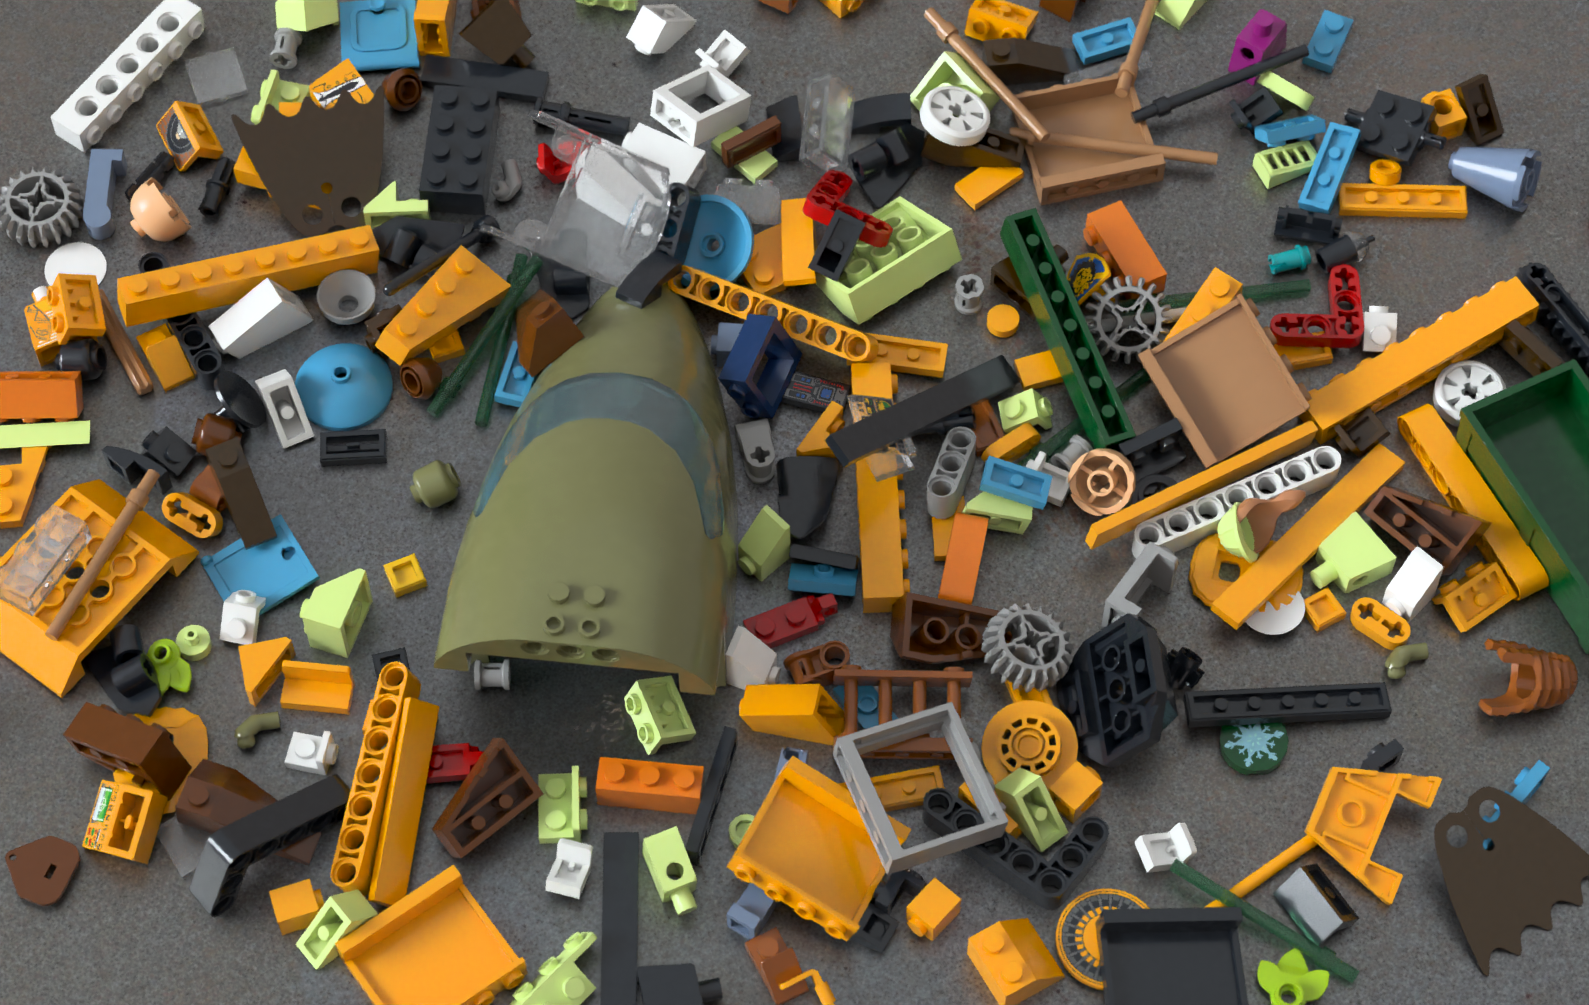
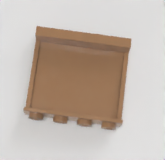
M1118 73L1097 79L1088 78L1067 85L1058 84L1037 91L1028 90L1015 95L1048 132L1154 145L1146 120L1134 124L1131 117V112L1141 108L1134 87L1135 82L1131 83L1126 97L1120 98L1115 94L1119 82ZM1012 112L1016 128L1028 129ZM1027 142L1024 148V154L1041 205L1163 181L1166 163L1162 153L1136 156L1034 143L1033 146L1027 145Z
M1241 293L1237 295L1235 300L1150 350L1148 348L1138 354L1140 362L1172 415L1178 419L1183 428V433L1206 470L1310 409L1308 401L1312 399L1305 385L1302 382L1296 384L1290 373L1295 370L1285 354L1279 356L1273 347L1277 340L1268 326L1262 328L1256 319L1260 312L1251 298L1245 300Z

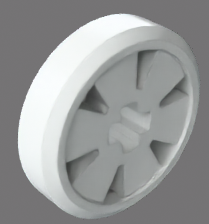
M940 86L932 89L925 96L920 108V119L925 129L936 139L954 146H970L978 143L985 136L990 124V112L986 104L974 93L961 87Z
M1459 361L1447 366L1438 375L1433 389L1434 406L1444 420L1459 427L1461 408L1506 389V385L1502 377L1490 366L1477 361ZM1468 391L1470 394H1476L1475 399H1471L1469 395L1463 396L1464 392Z

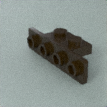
M1516 319L1506 326L1502 340L1497 343L1533 376L1566 363L1527 326L1524 327Z

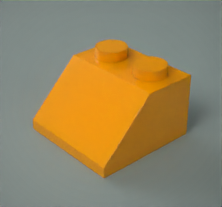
M1028 918L999 921L968 938L967 954L999 1005H1017L1065 977Z

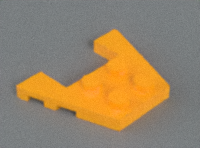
M52 446L22 447L21 464L0 465V529L23 527L36 492V482L39 474L44 470L45 458L49 447L52 448Z
M1332 767L1329 770L1305 833L1383 903L1391 905L1403 874L1371 861L1370 857L1395 795L1429 809L1442 778Z

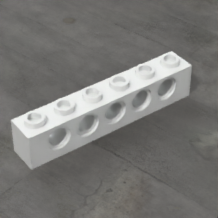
M164 0L50 117L56 135L84 153L92 145L98 143L103 133L113 123L121 119L124 111L133 102L138 101L149 85L153 81H157L174 60L181 57L184 49L194 39L201 36L206 27L202 9L188 0Z

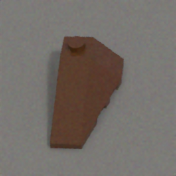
M541 289L515 308L519 363L532 378L584 337L560 304Z
M906 592L892 605L890 637L899 657L903 659L938 664L983 658L986 655L985 652L981 651L982 643L984 642L982 639L983 632L988 627L987 624L990 619L997 615L999 611ZM1010 631L1005 633L1006 644L1011 643V638L1013 637Z
M203 759L188 776L175 808L179 823L213 834L220 828L278 800L238 770ZM319 831L274 853V855L310 866L322 833Z

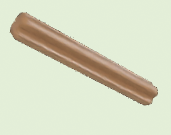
M99 289L106 325L105 333L137 394L145 395L153 390L152 381L104 290Z

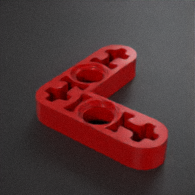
M828 170L808 193L802 209L803 213L809 218L828 226L836 209L866 223L859 238L860 241L874 247H886L893 228L883 220L844 204L843 201L848 196L853 180L844 172Z
M1346 264L1335 266L1331 270L1328 280L1330 315L1294 313L1275 315L1271 319L1269 328L1277 340L1276 345L1322 348H1354L1358 346L1364 332L1358 271ZM1341 278H1345V282L1348 283L1346 290H1342ZM1342 301L1349 302L1354 306V309L1349 311L1343 310L1338 306V303ZM1346 322H1350L1351 335L1347 334V331L1344 329ZM1318 326L1325 333L1318 336L1313 335L1308 331V328ZM1280 327H1285L1287 333L1282 332ZM1297 327H1302L1301 334L1298 333L1299 328Z

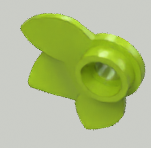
M167 638L155 641L145 655L155 667L161 694L163 695L169 686L180 692L187 693L191 686L192 671L189 663L181 658L179 646L173 640ZM167 650L166 656L163 659H159L161 652Z
M1294 948L1287 952L1277 965L1261 960L1257 970V978L1260 986L1270 994L1272 1005H1305L1306 1002L1317 1000L1324 994L1329 982V972L1326 970L1308 972L1305 959L1300 951ZM1288 994L1293 997L1294 1002L1285 1003L1282 1000V996Z

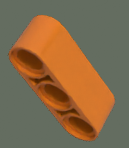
M955 512L938 594L939 599L972 605L989 518Z

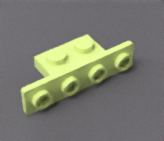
M576 932L570 936L563 944L565 950L556 958L553 956L546 960L538 969L540 974L531 983L529 981L525 982L514 992L513 996L515 999L509 1005H580L596 987L575 965L574 961L597 939L596 935L593 932H582L581 934Z

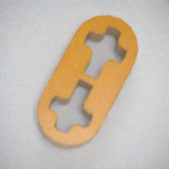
M1025 423L988 446L982 453L981 459L985 463L989 456H993L1012 463L1031 451L1039 443L1041 435L1031 423Z
M185 492L170 493L163 500L162 512L165 518L194 536L209 538L215 537L221 532L223 518L220 512ZM181 501L180 506L189 512L177 513L178 508L174 506L175 502ZM208 517L207 522L211 524V527L204 529L205 524L196 518Z
M1363 597L1354 602L1350 612V621L1358 631L1389 650H1394L1398 646L1407 644L1411 628L1404 618L1372 598ZM1367 610L1372 612L1371 617L1368 616L1365 619L1360 617L1361 612L1364 613ZM1395 628L1400 631L1399 635L1394 636V638L1388 635L1389 631H1394Z

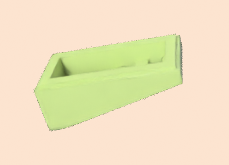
M1309 140L1299 141L1256 153L1252 166L1266 188L1271 189L1309 173L1316 159L1317 152ZM1305 151L1311 160L1306 161L1301 152ZM1295 155L1299 163L1295 164L1291 156ZM1285 159L1288 166H1284L1281 160ZM1275 163V165L1277 166V169H1274V168L1272 167V164Z

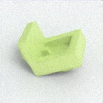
M1033 388L998 402L1002 428L1007 434L1025 423H1031L1032 426L1039 424L1045 430L1052 428L1050 417L1053 415L1052 405L1047 397H1043Z

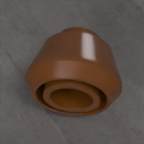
M407 68L398 69L387 75L383 80L384 98L394 109L408 111L417 105L422 95V82L415 71Z
M428 357L409 358L400 369L401 383L409 395L420 400H426L432 396L441 384L442 369L436 361Z

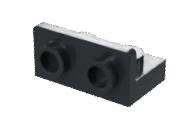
M1177 418L1118 445L1116 451L1122 453L1134 468L1136 483L1147 475L1158 474L1185 461L1186 454L1178 442L1183 428Z

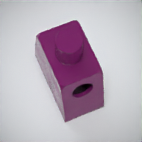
M1260 9L1238 35L1228 71L1232 73L1280 54L1286 47L1287 23L1270 12ZM1251 51H1252L1253 54H1254V58H1253V59H1250V58H1249ZM1261 75L1248 79L1246 82L1254 86Z

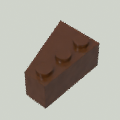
M85 702L63 734L78 754L113 772L119 768L135 775L132 778V782L141 787L145 781L154 785L161 795L168 797V801H170L192 769L191 765L169 739L170 733L168 730L156 723H153L151 726L144 724L138 717L129 713L126 716L118 714L106 704H101L99 707Z

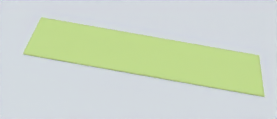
M90 420L0 425V449L90 443Z

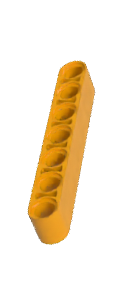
M682 265L681 273L668 281V286L675 293L746 320L748 314L767 316L769 308L775 305L778 309L777 319L791 338L848 360L868 363L873 361L878 355V342L870 334L703 270ZM688 272L691 275V283L684 289L681 279ZM717 283L720 287V294L715 300H712L710 289ZM746 294L749 298V305L744 311H741L738 305L739 299ZM804 316L808 324L806 330L800 334L797 331L796 324ZM830 328H834L837 338L833 344L829 345L826 342V333ZM863 339L866 342V351L863 355L858 356L855 352V345L857 341Z
M1427 403L1397 418V425L1402 437L1448 505L1453 509L1492 522L1478 540L1476 546L1488 563H1498L1517 594L1514 600L1520 601L1548 587L1549 579L1544 567L1531 548L1526 545L1518 529L1434 407Z
M397 661L387 664L379 675L330 873L332 882L341 890L349 892L358 889L363 896L367 895L370 890L404 698L413 697L419 699L421 691L420 680L403 663ZM372 808L371 811L367 815H365L368 809ZM363 841V844L357 848L358 844ZM355 874L354 878L349 881L350 877Z

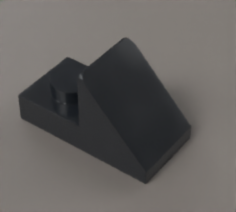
M836 209L808 268L838 282L854 255V248L866 223Z

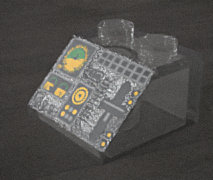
M856 394L847 396L854 423L895 405L892 398ZM908 437L865 459L878 482L915 470L912 457L917 456L912 437Z

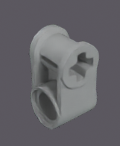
M768 419L735 424L736 442L748 479L755 484L769 483L775 476V451Z

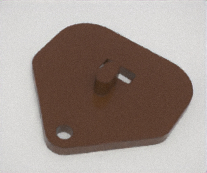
M46 836L9 851L5 856V860L18 896L40 906H50L57 903L63 896L79 865L80 854L74 844L54 836ZM16 856V859L11 860V857ZM51 866H55L56 869L51 879H47L50 876L49 870Z

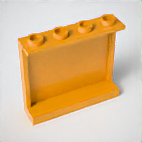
M794 756L781 769L727 865V868L732 870L740 880L753 883L764 890L769 898L775 901H782L792 907L800 917L806 920H813L824 927L825 931L832 937L848 941L858 931L860 927L858 923L871 901L876 887L886 872L849 790ZM887 814L899 843L902 845L912 829Z
M454 864L335 943L339 957L374 1005H489L495 999V995L505 988L507 990L515 988L524 980V976L528 974L523 957L519 959L463 884L462 875Z

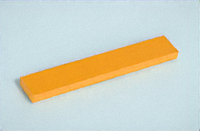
M413 697L404 698L368 896L369 902L387 907L404 898L407 893L440 707Z

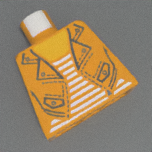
M48 286L36 288L31 294L35 303L26 306L24 309L32 344L41 367L54 362L56 354L59 353L62 346L58 343L57 333H54L52 330L53 311L52 306H49L47 303ZM71 335L68 341L92 338L98 342L97 336Z

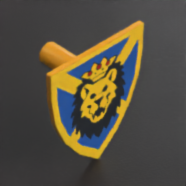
M1085 253L1075 257L1066 277L1079 306L1089 296L1092 297L1093 292H1098L1102 296L1106 294L1100 286L1111 276V272L1106 260L1098 254ZM1110 298V300L1115 303V298Z

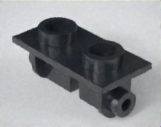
M1286 205L1285 208H1278L1274 235L1329 244L1339 238L1343 218L1337 217L1336 213L1333 215L1318 212L1311 213L1307 210L1290 208L1289 205Z

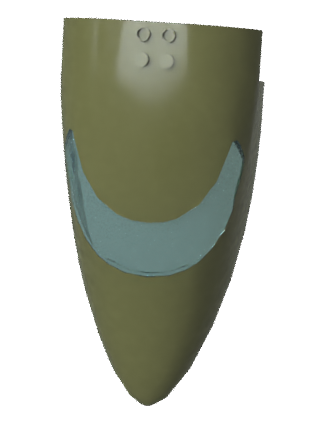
M625 278L602 294L576 325L584 337L544 368L512 418L491 461L461 541L448 587L434 659V668L469 671L470 664H473L476 660H481L482 663H490V655L679 673L680 692L715 695L716 688H720V686L726 687L725 654L733 635L738 565V508L731 436L718 378L705 339L689 304L682 295L670 289L668 282L662 285L661 297L643 309L615 298L616 291Z

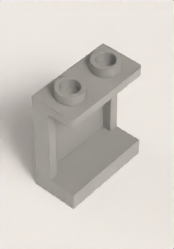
M1151 541L1148 543L1106 599L1101 630L1127 613L1140 616L1142 608L1137 606V603L1151 585H1155L1163 591L1170 593L1174 586L1179 559L1169 548L1158 546Z

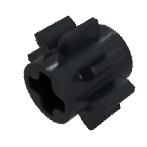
M1182 647L1179 652L1175 649L1168 652L1173 687L1184 690L1186 685L1190 688L1197 685L1205 673L1199 668L1202 664V659L1195 652L1185 647Z

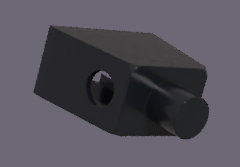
M694 964L636 967L643 1005H704L703 1003L723 999L719 977L698 982Z

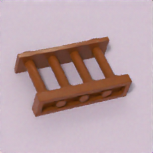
M844 665L841 666V669H834L833 685H844V732L840 733V736H834L833 750L837 738L858 732V686H878V725L892 721V686L913 687V714L927 710V687H947V703H953L956 712L961 718V687L970 688L972 671H964V668L955 666L946 667L944 671L862 670L861 666ZM928 733L860 755L861 759L955 760L945 737L932 738Z

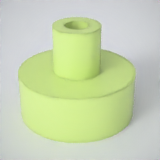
M186 626L180 630L176 637V644L180 648L181 656L186 660H201L211 651L212 642L210 635L202 626Z

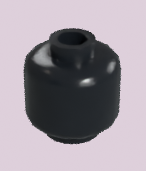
M92 338L70 340L66 345L60 347V351L55 357V364L58 371H81L82 381L97 379L102 371L105 370L107 355L104 347Z

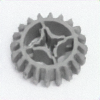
M45 166L42 172H38L37 169L32 167L29 174H25L20 170L19 179L9 177L10 186H1L0 226L4 232H7L11 240L17 239L21 246L29 242L30 246L35 249L38 243H43L48 248L50 241L55 240V242L60 244V237L62 235L71 237L72 232L70 228H79L78 219L83 218L82 207H84L80 189L76 183H73L69 175L63 176L59 169L51 173L47 166ZM50 194L57 195V196L61 197L62 199H57L56 196H51ZM16 215H22L25 219H30V221L23 220Z
M1131 275L1126 276L1125 286H1121L1119 278L1115 277L1113 278L1115 288L1112 290L1104 282L1101 285L1102 290L1106 293L1104 296L1098 292L1092 293V297L1098 301L1097 306L1092 303L1086 304V309L1095 311L1094 316L1084 317L1086 322H1094V327L1089 328L1091 334L1096 332L1098 338L1094 339L1096 345L1100 342L1105 345L1101 349L1100 354L1105 356L1109 349L1113 350L1111 360L1114 362L1118 360L1120 353L1124 354L1125 364L1131 362L1132 353H1135L1137 361L1140 362L1138 354L1142 350L1153 349L1150 346L1152 343L1157 346L1163 343L1161 339L1157 338L1158 335L1167 336L1170 333L1168 329L1162 328V323H1172L1173 319L1172 317H1162V312L1170 310L1171 306L1166 304L1160 307L1158 301L1164 299L1165 294L1162 292L1154 297L1151 294L1156 289L1154 283L1147 290L1143 289L1145 279L1142 277L1138 279L1136 286H1132ZM1127 292L1140 295L1133 305L1128 308H1123L1110 300V298L1120 293ZM1147 302L1151 305L1154 312L1155 323L1153 331L1148 329L1140 318L1141 311ZM1138 306L1133 317L1138 327L1131 328L1128 325L1127 329L1123 328L1118 334L1123 319L1114 309L1120 313L1125 311L1128 314L1129 311L1132 312ZM1103 308L1108 310L1116 321V326L1109 337H1107L1102 328L1101 315ZM1128 331H1133L1146 339L1142 344L1134 347H1124L1116 344Z
M1016 603L1010 606L1009 609L1003 608L990 619L987 624L988 627L983 632L982 639L984 642L982 643L981 651L986 653L984 663L993 664L991 674L1000 673L1002 675L1001 683L1009 680L1012 682L1013 690L1017 689L1020 685L1024 687L1026 693L1032 691L1034 687L1039 693L1046 686L1051 688L1056 685L1058 680L1065 676L1073 658L1070 654L1073 651L1074 645L1068 642L1071 633L1061 631L1064 621L1056 623L1053 620L1054 612L1045 615L1042 613V606L1032 610L1029 603L1023 605L1022 608ZM1010 631L1013 637L1011 638V643L1006 644L1005 633ZM1044 652H1049L1050 662L1047 664L1043 662Z

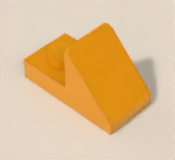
M166 323L136 337L138 345L165 392L195 378L176 336L171 334Z
M831 401L797 447L796 456L837 458L825 442V439L830 434L844 428L843 406Z

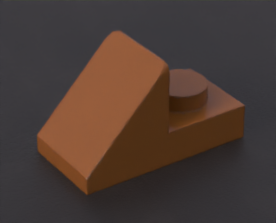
M777 927L745 942V948L776 1005H782L809 992L805 979L783 990L779 986L803 972L793 948L786 946Z

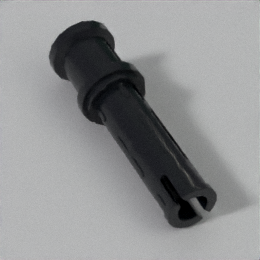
M544 97L537 98L534 108L533 124L536 125L543 122L559 125V129L563 130L572 126L621 135L623 137L629 132L630 117L573 108L570 102L564 101L563 104L544 101Z

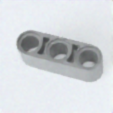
M955 427L948 432L927 482V511L932 517L937 519H945L954 515L975 464L976 435L967 427Z

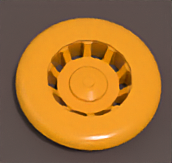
M1023 700L1009 704L993 716L984 731L981 751L987 771L997 782L1003 780L1019 767L1025 766L1030 767V772L1041 776L1049 791V788L1076 762L1078 741L1072 723L1058 708L1042 701ZM1028 722H1037L1036 725L1028 724ZM1022 723L1018 728H1014V726ZM1046 726L1050 729V731L1045 732L1041 728ZM1007 733H1011L1009 739H1005ZM1055 738L1056 745H1050L1049 739ZM1008 746L1009 752L1003 755V748ZM1049 752L1054 753L1051 761L1047 759ZM1011 759L1016 762L1015 767L1008 763ZM1041 763L1045 765V767L1036 770L1037 765Z

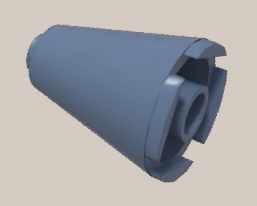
M1460 147L1458 152L1454 151L1452 153L1448 168L1452 170V176L1514 211L1523 212L1529 205L1523 203L1527 195L1533 196L1537 188L1542 162L1537 161L1536 157L1541 156V152L1522 148Z

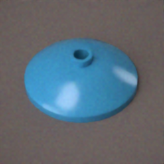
M700 195L701 205L684 265L734 282L745 271L753 254L754 234L751 222L745 212L733 201L718 195ZM677 223L670 227V237L676 234L678 229ZM714 241L719 242V247L716 251H712L711 248ZM687 272L683 275L681 284L688 287L691 283V275ZM717 283L714 284L710 291L719 290V285Z
M341 343L327 346L311 355L299 369L295 380V387L308 420L324 429L351 431L372 423L385 411L392 397L393 380L387 363L378 353H372L368 347L362 345ZM339 374H346L343 378L336 377Z

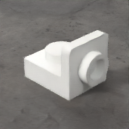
M324 731L322 737L293 732L284 762L285 766L289 769L326 776L329 764L334 765L336 762L338 744H335L332 732Z

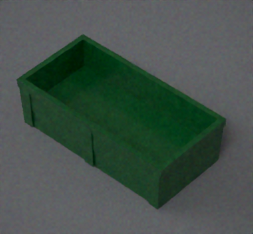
M1573 359L1461 408L1459 414L1461 418L1456 440L1514 523L1526 545L1531 548L1544 567L1549 579V586L1546 587V590L1578 636L1579 644L1588 655L1589 379L1577 361Z

